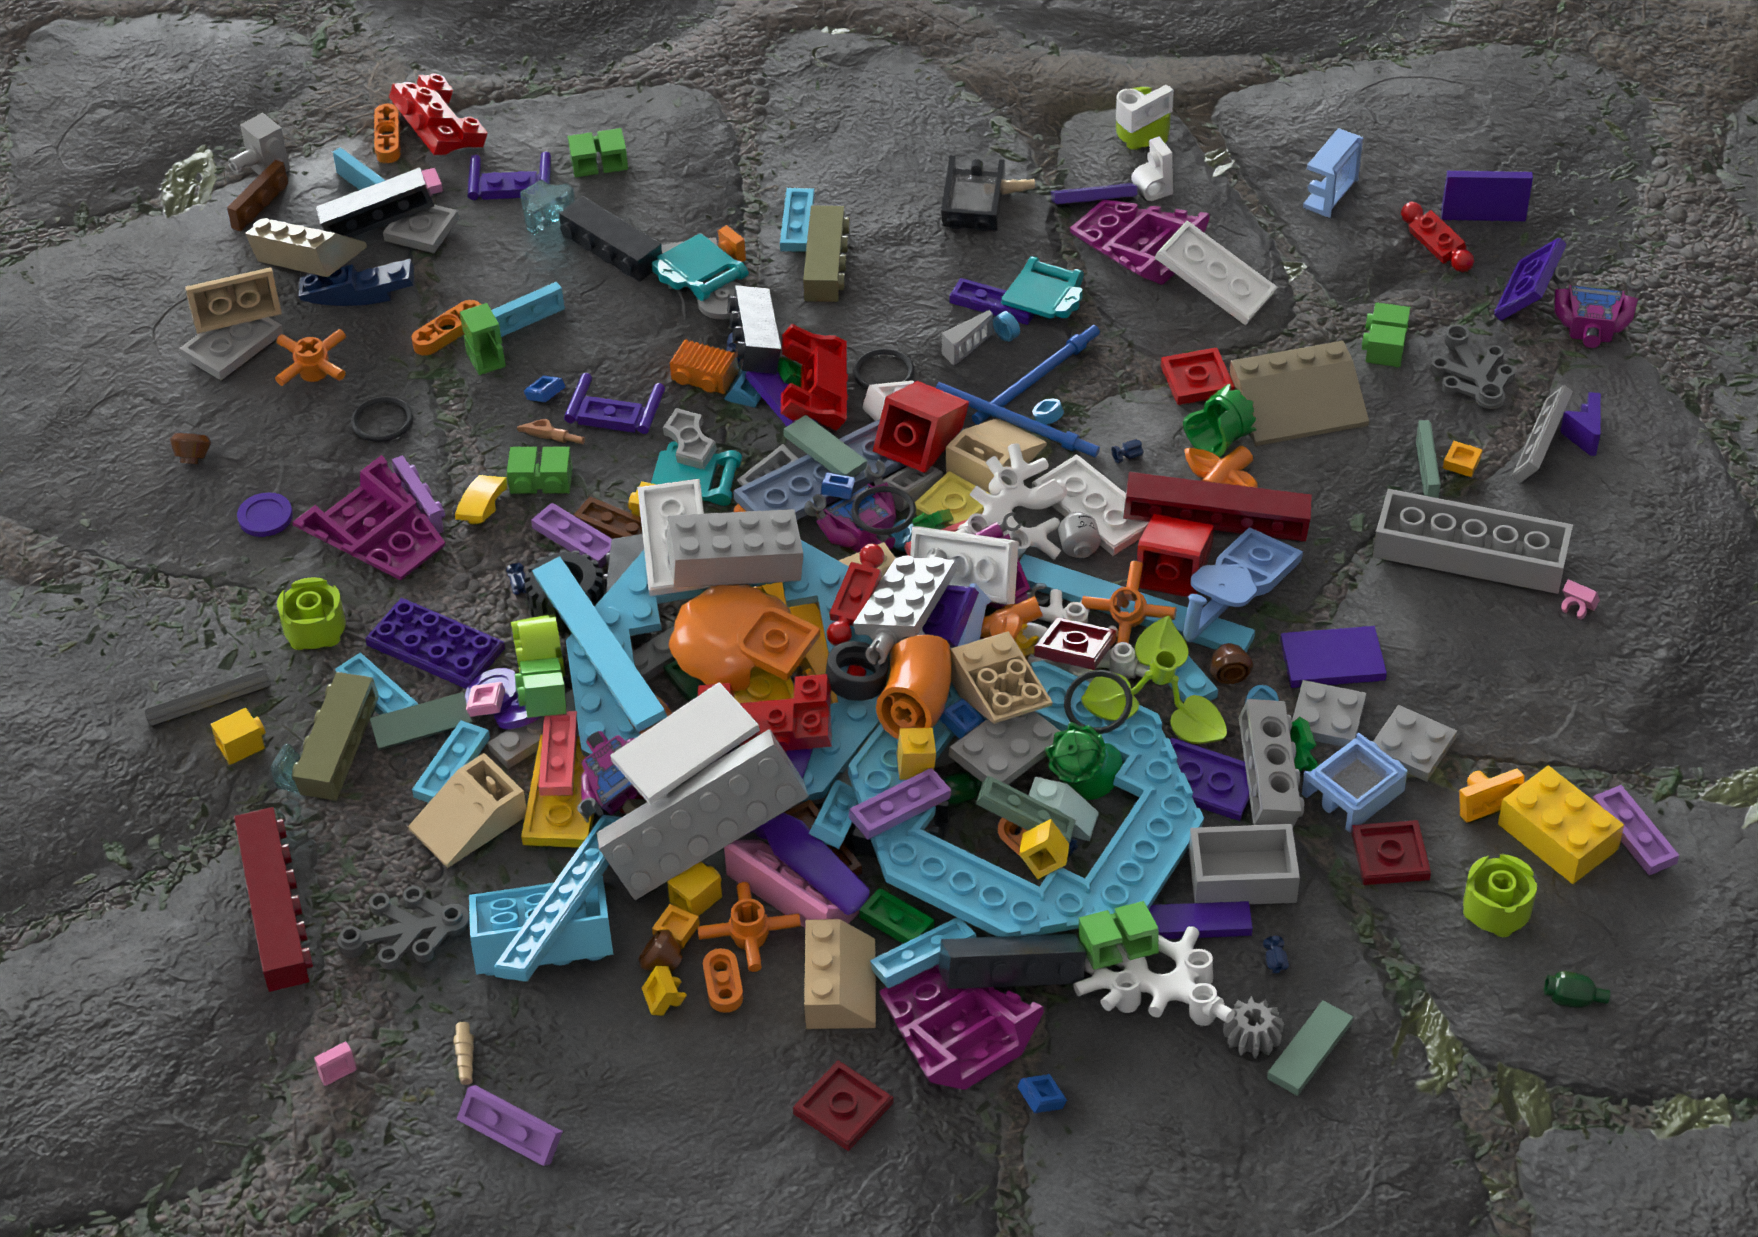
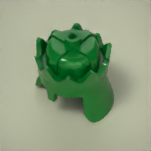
M1227 384L1205 402L1203 410L1193 412L1184 418L1183 428L1185 434L1195 449L1206 450L1221 457L1234 440H1238L1257 430L1255 427H1251L1256 421V417L1253 416L1254 402L1247 400L1240 390H1230L1231 385Z
M1070 722L1065 731L1054 734L1053 744L1045 748V752L1050 760L1049 768L1058 776L1059 782L1068 784L1085 800L1100 798L1115 787L1113 785L1115 776L1123 766L1121 754L1115 746L1104 743L1102 735L1098 734L1090 725L1082 727Z

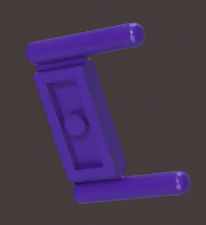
M549 152L541 153L540 174H537L536 171L482 173V177H480V156L473 155L470 158L468 198L471 200H476L478 197H482V200L537 197V194L546 197L550 194L551 154Z
M589 373L581 375L564 415L566 422L574 423L578 421L579 425L634 433L638 430L642 434L649 432L665 391L663 384L657 383L654 385L646 407H642V404L586 396L592 376Z

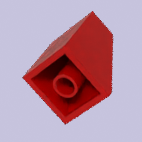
M919 381L886 396L872 452L923 473L927 472L944 452L946 446L963 429L969 401Z
M1153 514L1138 543L1137 561L1143 563L1139 588L1188 597L1190 594L1198 595V591L1191 586V577L1202 566L1207 565L1213 544L1214 525Z

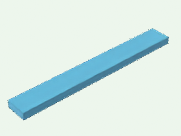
M1026 554L1020 560L1031 589L1037 583H1044L1047 587L1037 591L1050 595L1051 590L1059 589L1062 591V599L1070 602L1080 603L1083 596L1110 599L1117 589L1123 587ZM1141 593L1144 595L1147 604L1176 607V618L1172 622L1184 638L1183 629L1188 608ZM1129 601V606L1127 608L1121 607V611L1133 612L1135 610V601ZM1101 611L1111 615L1109 611ZM1146 616L1140 625L1149 627L1161 618ZM1217 618L1192 642L1215 650L1223 644L1232 643L1239 645L1247 652L1255 637V630Z
M559 556L532 570L535 579L636 730L640 732L667 717L665 709L561 557Z
M602 815L494 965L495 977L526 982L529 980L609 866L608 861L599 850L597 832L622 817Z

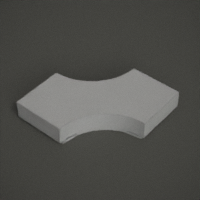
M678 408L674 410L664 425V435L672 438L679 445L676 452L677 463L704 470L717 450L716 442L701 432L703 424L701 414Z

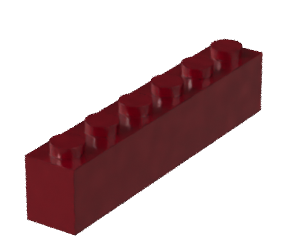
M1129 472L1123 519L1149 522L1153 514L1214 525V530L1243 534L1250 527L1273 538L1306 542L1311 520L1312 495Z
M274 807L236 815L234 820L260 959L268 991L271 992L309 983L307 969L313 967L309 947L303 948L302 942L308 941L304 921H297V916L302 915L303 912L299 895L292 896L291 890L298 887L294 870H287L286 864L292 863L289 845H282L281 839L287 838L284 820H277Z

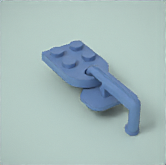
M1249 527L1217 557L1215 565L1202 566L1192 575L1191 586L1196 591L1211 597L1212 600L1205 605L1207 600L1203 596L1197 594H1190L1188 596L1190 601L1183 629L1184 639L1187 642L1194 641L1229 606H1244L1255 596L1270 592L1301 562L1303 551Z

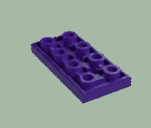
M402 597L365 638L367 646L465 689L468 688L476 677L486 672L505 650L504 641Z

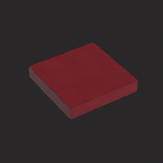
M1058 617L1035 645L1034 657L1095 670L1116 641V630Z
M1418 820L1352 825L1351 834L1363 885L1430 880L1431 870Z
M838 1060L793 1106V1114L849 1151L893 1105V1096Z

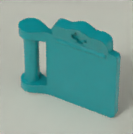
M697 234L657 257L658 260L652 262V271L658 275L660 282L668 284L676 290L688 286L700 301L710 298V293L735 279L742 280L749 275L744 263L734 260L703 234ZM726 268L730 269L725 273L717 276L716 278L708 281L707 283H702L703 281L725 270Z
M1030 256L1021 273L1003 295L1001 303L1047 318H1054L1055 316L1067 318L1073 311L1079 309L1080 300L1082 299V288L1079 287L1083 281L1084 272L1079 269L1071 271L1040 262L1037 257Z
M676 441L669 443L667 451L663 450L659 453L651 484L658 485L700 479L702 501H709L723 506L731 503L732 492L730 490L736 468L740 467L742 455L739 452L728 450L719 454L714 453L704 470L677 463L676 452L679 445ZM717 464L724 466L719 487L710 490Z

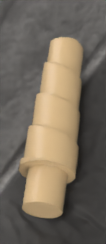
M1004 180L1002 195L1035 189V180ZM984 184V194H994L995 185Z
M468 1022L457 1023L456 1035L454 1036L459 1079L463 1085H469L473 1082L474 1036L470 1034V1024Z

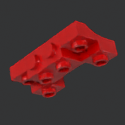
M431 74L430 76L419 75L416 84L411 82H405L404 84L393 83L389 94L390 100L433 155H447L454 150L466 147H484L488 133L480 122L473 117L457 118L447 104L450 103L453 89L443 76L438 74Z
M791 324L782 335V355L801 364V388L792 383L781 393L780 414L794 421L807 415L821 425H826L837 431L847 420V341L835 335L814 334Z
M827 674L795 677L794 698L739 703L758 723L760 730L739 744V746L744 745L770 729L785 752L789 750L832 747L831 684ZM722 683L724 688L734 697L735 694L731 683ZM716 684L698 686V696Z

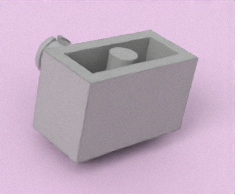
M264 113L240 124L246 151L228 159L229 167L234 174L238 175L240 172L251 168L260 175L274 160L284 162L286 172L290 170L282 128Z

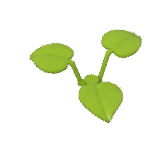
M1170 616L1154 622L1143 631L1135 645L1137 660L1145 666H1150V668L1145 672L1144 677L1131 689L1133 697L1132 708L1127 719L1138 711L1139 702L1134 695L1142 689L1148 680L1152 679L1158 685L1171 683L1174 702L1178 710L1173 712L1170 719L1174 733L1183 741L1192 744H1204L1223 740L1227 735L1226 724L1212 702L1198 695L1189 696L1184 704L1180 700L1179 677L1175 673L1186 662L1188 657V647L1184 638L1174 626ZM1117 674L1122 679H1124L1130 687L1129 681L1124 676ZM1095 677L1081 697V702L1093 715L1104 720L1116 721L1124 711L1126 697L1122 687L1116 681L1106 677Z

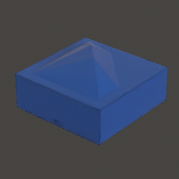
M543 375L527 387L524 393L527 400L546 402L564 389L565 384L562 378Z
M826 473L820 494L841 499H851L856 478Z
M963 698L944 709L940 720L959 739L985 721Z
M1050 1074L1022 1078L1017 1086L1034 1113L1063 1109L1067 1102V1099Z

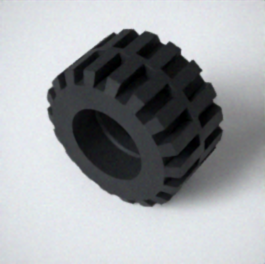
M560 550V553L556 554L554 552L548 553L547 557H540L536 560V564H531L528 568L529 573L525 575V589L531 617L555 614L558 632H565L569 628L535 579L532 570L560 556L594 607L602 599V596L605 595L603 574L601 568H599V563L596 560H591V556L588 554L580 555V551L575 550L572 552Z

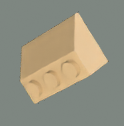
M271 267L186 287L188 303L197 334L282 314Z
M841 919L805 920L804 1007L806 1029L876 1028V974L872 971L870 960L875 958V939Z

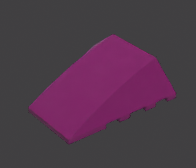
M1103 200L1071 226L1070 233L1115 263L1143 278L1163 285L1175 273L1155 259L1157 252L1186 221H1189L1205 233L1210 216L1209 213L1200 212L1198 216L1188 215L1187 210L1176 209L1174 213L1161 212V207L1150 206L1146 210L1138 209V204Z
M383 455L360 471V486L325 513L314 505L292 522V525L399 580L405 578L445 546V541L430 520L418 509L417 502L402 487L401 480L396 473H392Z
M939 964L889 989L886 987L879 991L882 1001L929 1082L966 1090L1021 1056L1044 1012L1043 1006L1035 1002L1031 1005L1021 1001L1019 995L1010 991L1004 994L995 990L994 987L948 989L939 972Z

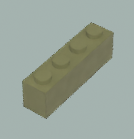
M811 205L803 277L804 301L838 302L839 290L845 289V273H841V271H846L847 256L843 253H848V236H844V234L850 233V217H845L844 206Z
M336 672L332 684H328L322 708L317 710L314 717V727L311 734L306 736L304 740L301 758L299 762L294 764L292 769V779L295 781L300 795L337 801L370 720L369 718L379 698L373 677Z

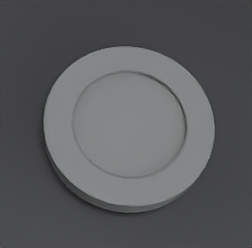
M732 281L710 293V298L704 301H700L697 298L699 310L707 317L713 319H730L731 313L727 312L729 296H734L735 286L743 285Z

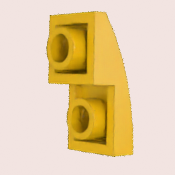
M479 475L470 484L461 498L455 512V520H466L469 524L483 523L496 511L495 500L508 489L507 477Z

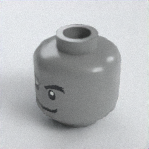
M1073 512L1068 514L1059 524L1058 533L1062 549L1068 556L1086 558L1099 548L1101 539L1096 520L1091 515L1083 512Z

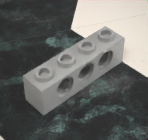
M1247 699L1239 715V724L1253 825L1292 824L1293 829L1298 817L1303 815L1304 799L1299 797L1298 791L1300 772L1298 769H1295L1294 765L1296 745L1294 742H1291L1290 738L1291 716L1287 714L1285 701Z

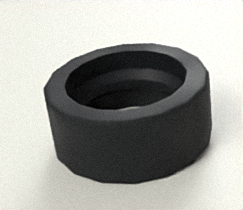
M851 641L837 645L828 654L825 673L828 675L831 691L840 697L855 701L869 700L880 695L886 687L889 665L887 657L883 664L879 665L877 661L875 665L866 658V651L871 644ZM857 665L869 669L874 674L864 677L852 676L840 668Z

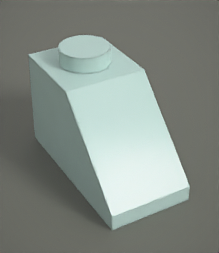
M1035 777L1028 796L1075 819L1076 823L1072 837L1090 841L1099 812L1068 784Z

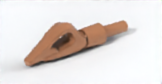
M547 419L537 420L517 427L518 432H525L531 436L552 439L562 443L570 441L584 444L585 441L584 437L569 434L568 430L554 428Z

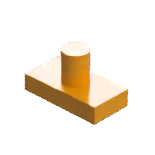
M1514 769L1489 779L1482 771L1473 772L1467 779L1468 787L1459 790L1460 816L1468 823L1500 811L1502 800L1524 784V775L1518 769Z

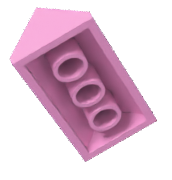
M736 840L724 847L727 876L738 883H749L751 892L783 914L799 913L800 923L804 928L805 920L841 919L849 924L859 914V910L851 915H846L779 859L773 853L771 847L762 840Z

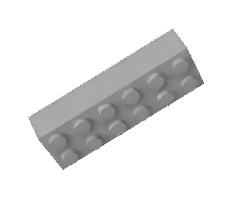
M1388 489L1376 530L1373 557L1559 594L1573 524Z
M769 729L705 767L651 805L647 802L598 831V846L633 899L637 900L809 796L804 780Z

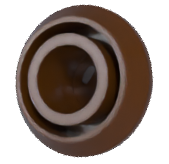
M174 433L170 438V443L174 456L180 457V463L198 464L199 459L205 458L210 448L211 440L206 435Z
M1226 643L1213 653L1210 674L1213 679L1222 684H1236L1249 676L1253 669V661L1242 647Z
M669 929L658 930L644 946L638 958L642 969L652 972L656 966H668L670 973H672L677 968L683 958L679 954L681 946Z

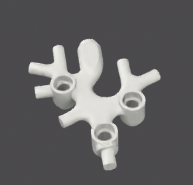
M1011 444L1008 446L1011 467H1003L996 456L986 461L987 466L994 474V478L989 483L990 494L977 485L969 494L983 505V513L972 514L965 523L959 525L956 532L975 535L995 522L998 524L1002 523L1004 516L1011 513L1013 508L1017 506L1036 510L1048 508L1064 500V497L1067 495V487L1062 480L1051 479L1032 489L1027 488L1023 481L1048 469V462L1045 458H1041L1028 464L1023 460L1020 445ZM1013 516L1007 519L1009 527L1014 528L1019 525ZM1056 517L1035 527L1027 528L1021 526L1016 531L1007 530L1003 532V536L1009 534L1011 540L1019 541L1018 559L1030 546L1042 550L1053 560L1061 552L1057 546L1047 539V534L1057 530L1060 521Z
M1053 589L1050 591V606H1039L1043 617L1039 619L1053 623L1059 617L1088 624V612L1090 609H1086L1081 604L1082 600L1080 603L1072 602L1063 609L1062 591ZM1030 622L1027 623L1028 627L1023 631V635L1028 640L1037 635L1040 640L1048 628ZM1111 625L1110 627H1108L1109 629H1114V630H1116V637H1117V636H1118V629H1117L1115 626H1113V625ZM1120 642L1112 649H1109L1096 668H1108L1110 672L1120 674L1126 679H1135L1136 675L1144 677L1145 672L1149 670L1150 666H1145L1137 660L1135 650L1130 644ZM1032 654L1027 661L1029 665H1031V662L1045 661L1078 677L1086 672L1094 671L1034 657ZM1094 677L1087 679L1086 681L1091 682L1094 679Z
M1192 926L1187 927L1179 942L1168 941L1159 935V951L1176 962V968L1170 973L1156 974L1148 969L1145 957L1129 961L1122 945L1119 943L1116 946L1123 957V962L1115 965L1124 969L1123 971L1113 972L1106 967L1093 970L1086 957L1084 971L1092 976L1073 984L1077 996L1099 989L1111 990L1100 1001L1102 1007L1107 1011L1116 1006L1121 1012L1131 1013L1141 1004V992H1147L1153 996V1001L1148 1009L1149 1014L1153 1017H1160L1167 1003L1175 1000L1189 1004L1191 1019L1201 1026L1211 1024L1216 1017L1229 1023L1235 1014L1234 1010L1225 1006L1224 1000L1217 996L1215 987L1210 985L1213 982V957L1210 952L1204 949L1193 950L1199 936V930Z

